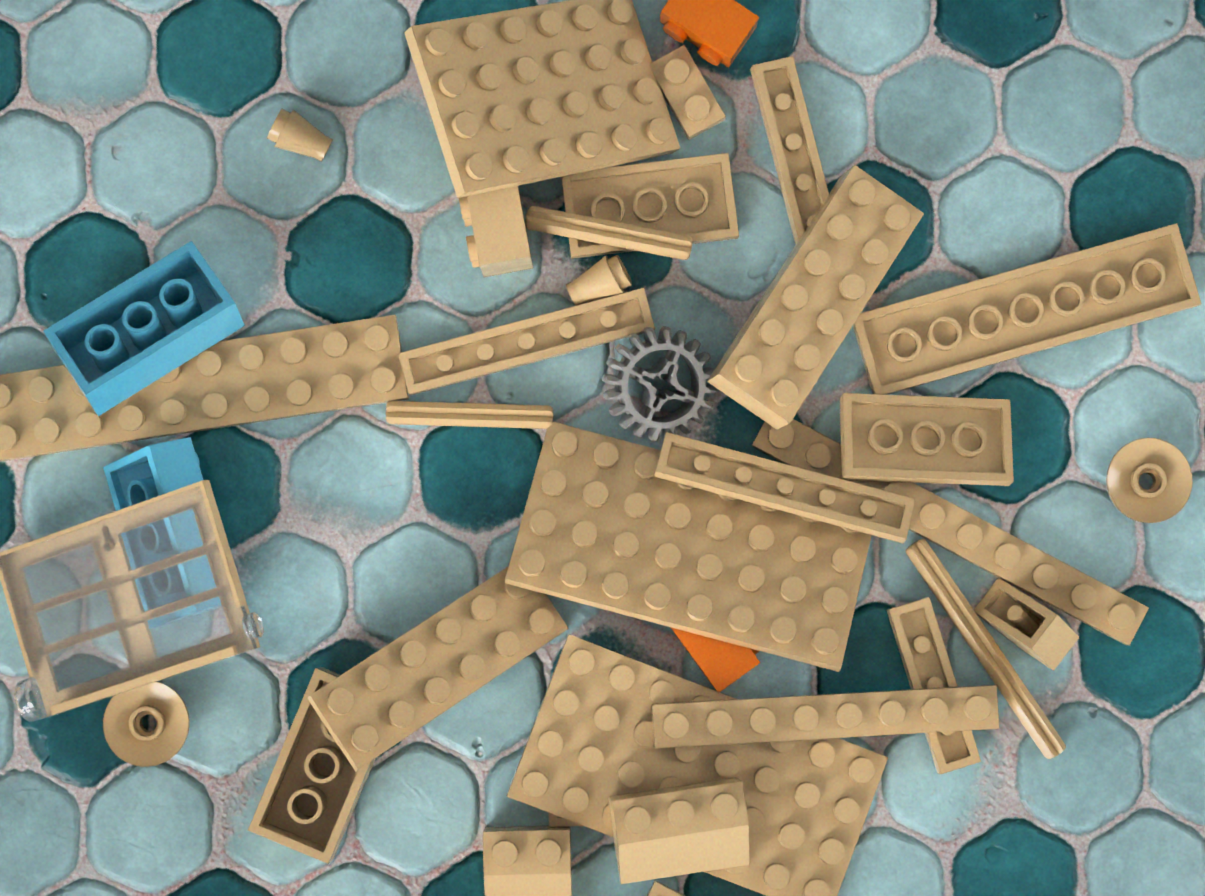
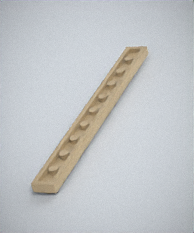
M794 419L790 424L778 430L764 421L751 445L752 447L784 464L841 479L840 443ZM847 480L916 499L909 526L910 531L1124 645L1130 646L1149 607L913 482Z

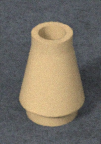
M283 108L277 115L267 136V139L276 143L274 146L276 148L309 156L321 162L333 139L325 136L294 109L290 113Z
M615 255L611 258L604 256L574 281L566 284L572 301L577 306L625 293L624 289L631 286L632 282L622 260L618 255Z

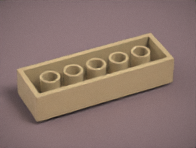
M852 166L840 176L824 204L819 208L816 216L806 228L804 234L791 251L707 382L776 430L790 424L924 213L858 166Z

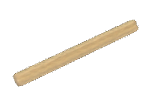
M920 539L911 544L906 549L907 556L995 685H997V688L1044 757L1052 759L1061 754L1066 749V744L925 539Z

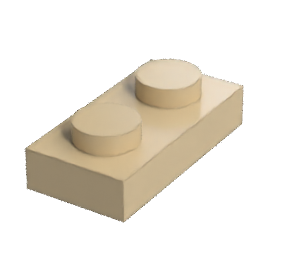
M685 45L650 63L651 71L661 87L663 96L688 140L725 120V114Z

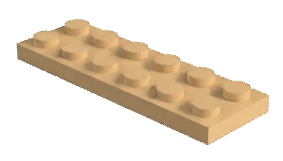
M506 567L312 693L307 699L353 769L357 771L568 630V626L548 596L544 593L506 584L505 577L508 567Z

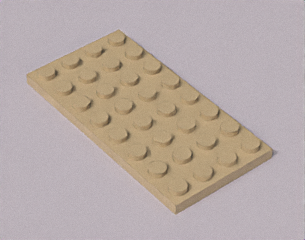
M553 422L552 426L547 427L505 577L506 584L833 671H840L872 535L654 477L661 452L659 449Z
M568 634L506 796L614 837L608 801L609 796L736 777L743 781L749 822L750 864L704 872L766 896H837L888 757L840 738L654 748L652 704L731 700L736 698L718 693L713 689Z

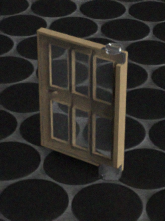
M209 480L193 483L0 552V581L29 674L28 679L19 681L16 684L14 698L19 713L29 722L54 716L260 648L258 638L263 636V623L257 613L249 612Z

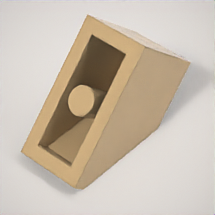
M1000 578L995 581L974 609L975 613L1021 650L1053 671L1079 639V636L1058 614Z

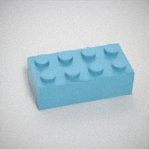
M190 241L44 330V333L96 414L100 416L244 327L245 324L236 303L194 243Z

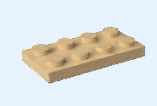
M729 153L607 167L561 177L565 212L690 236L693 241L692 244L739 238ZM569 238L571 259L635 251Z
M843 393L840 397L841 479L996 486H1010L1014 482L1011 406L1008 399Z

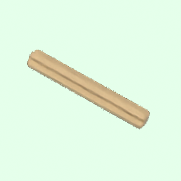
M530 206L528 208L525 219V226L528 230L681 260H687L690 257L693 243L690 236L537 206Z
M389 401L386 405V421L389 424L547 429L553 423V408L549 405Z

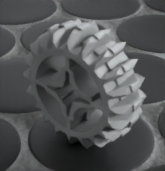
M667 326L661 327L658 339L653 328H644V342L641 341L637 334L631 333L628 336L633 346L630 350L622 344H617L615 347L617 352L623 355L620 362L613 358L607 359L606 364L616 369L615 375L605 374L602 376L603 382L615 385L614 389L603 392L604 399L611 401L618 399L609 408V413L612 416L624 413L619 422L622 428L627 429L634 424L633 435L641 438L648 429L649 439L654 442L659 440L662 429L664 435L666 432L676 435V426L686 435L691 433V427L687 421L691 418L701 424L704 418L697 413L699 407L702 406L709 410L713 408V403L704 399L705 393L713 394L717 392V388L706 383L705 380L709 379L715 369L710 367L702 368L711 359L710 354L702 352L695 355L701 343L693 339L685 345L687 333L678 330L672 338L671 329ZM667 350L665 357H660L652 368L643 369L635 366L643 356L653 351ZM679 356L685 360L690 371V390L682 387L677 380L679 365L676 363ZM664 373L663 380L668 382L669 386L677 389V391L673 392L668 389L662 391L658 389L659 394H656L657 389L651 385V382L643 379V376L661 379V374ZM629 378L638 381L643 388V395L640 401L643 403L640 413L634 408L629 398ZM677 399L684 402L680 408L669 415L653 417L654 412L660 411L663 404L668 400Z

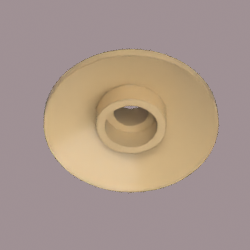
M1157 438L1137 439L1124 445L1113 456L1107 470V490L1113 504L1122 514L1138 522L1157 523L1173 517L1185 506L1192 491V472L1186 457L1171 443ZM1143 473L1149 474L1153 480L1152 486L1149 489H1144L1139 484V478Z
M154 682L114 695L106 707L103 718L104 736L111 750L121 760L140 767L156 766L173 758L183 747L190 727L189 713L183 699L171 687L160 682ZM146 715H152L156 719L157 724L152 731L146 730L142 725V720Z

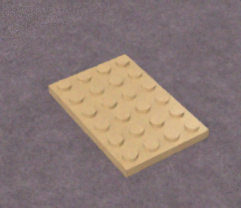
M568 0L414 25L404 32L457 198L672 154L680 149L661 87L650 67V63H652L651 56L632 0Z

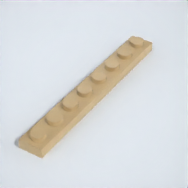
M997 685L652 704L654 748L999 729Z

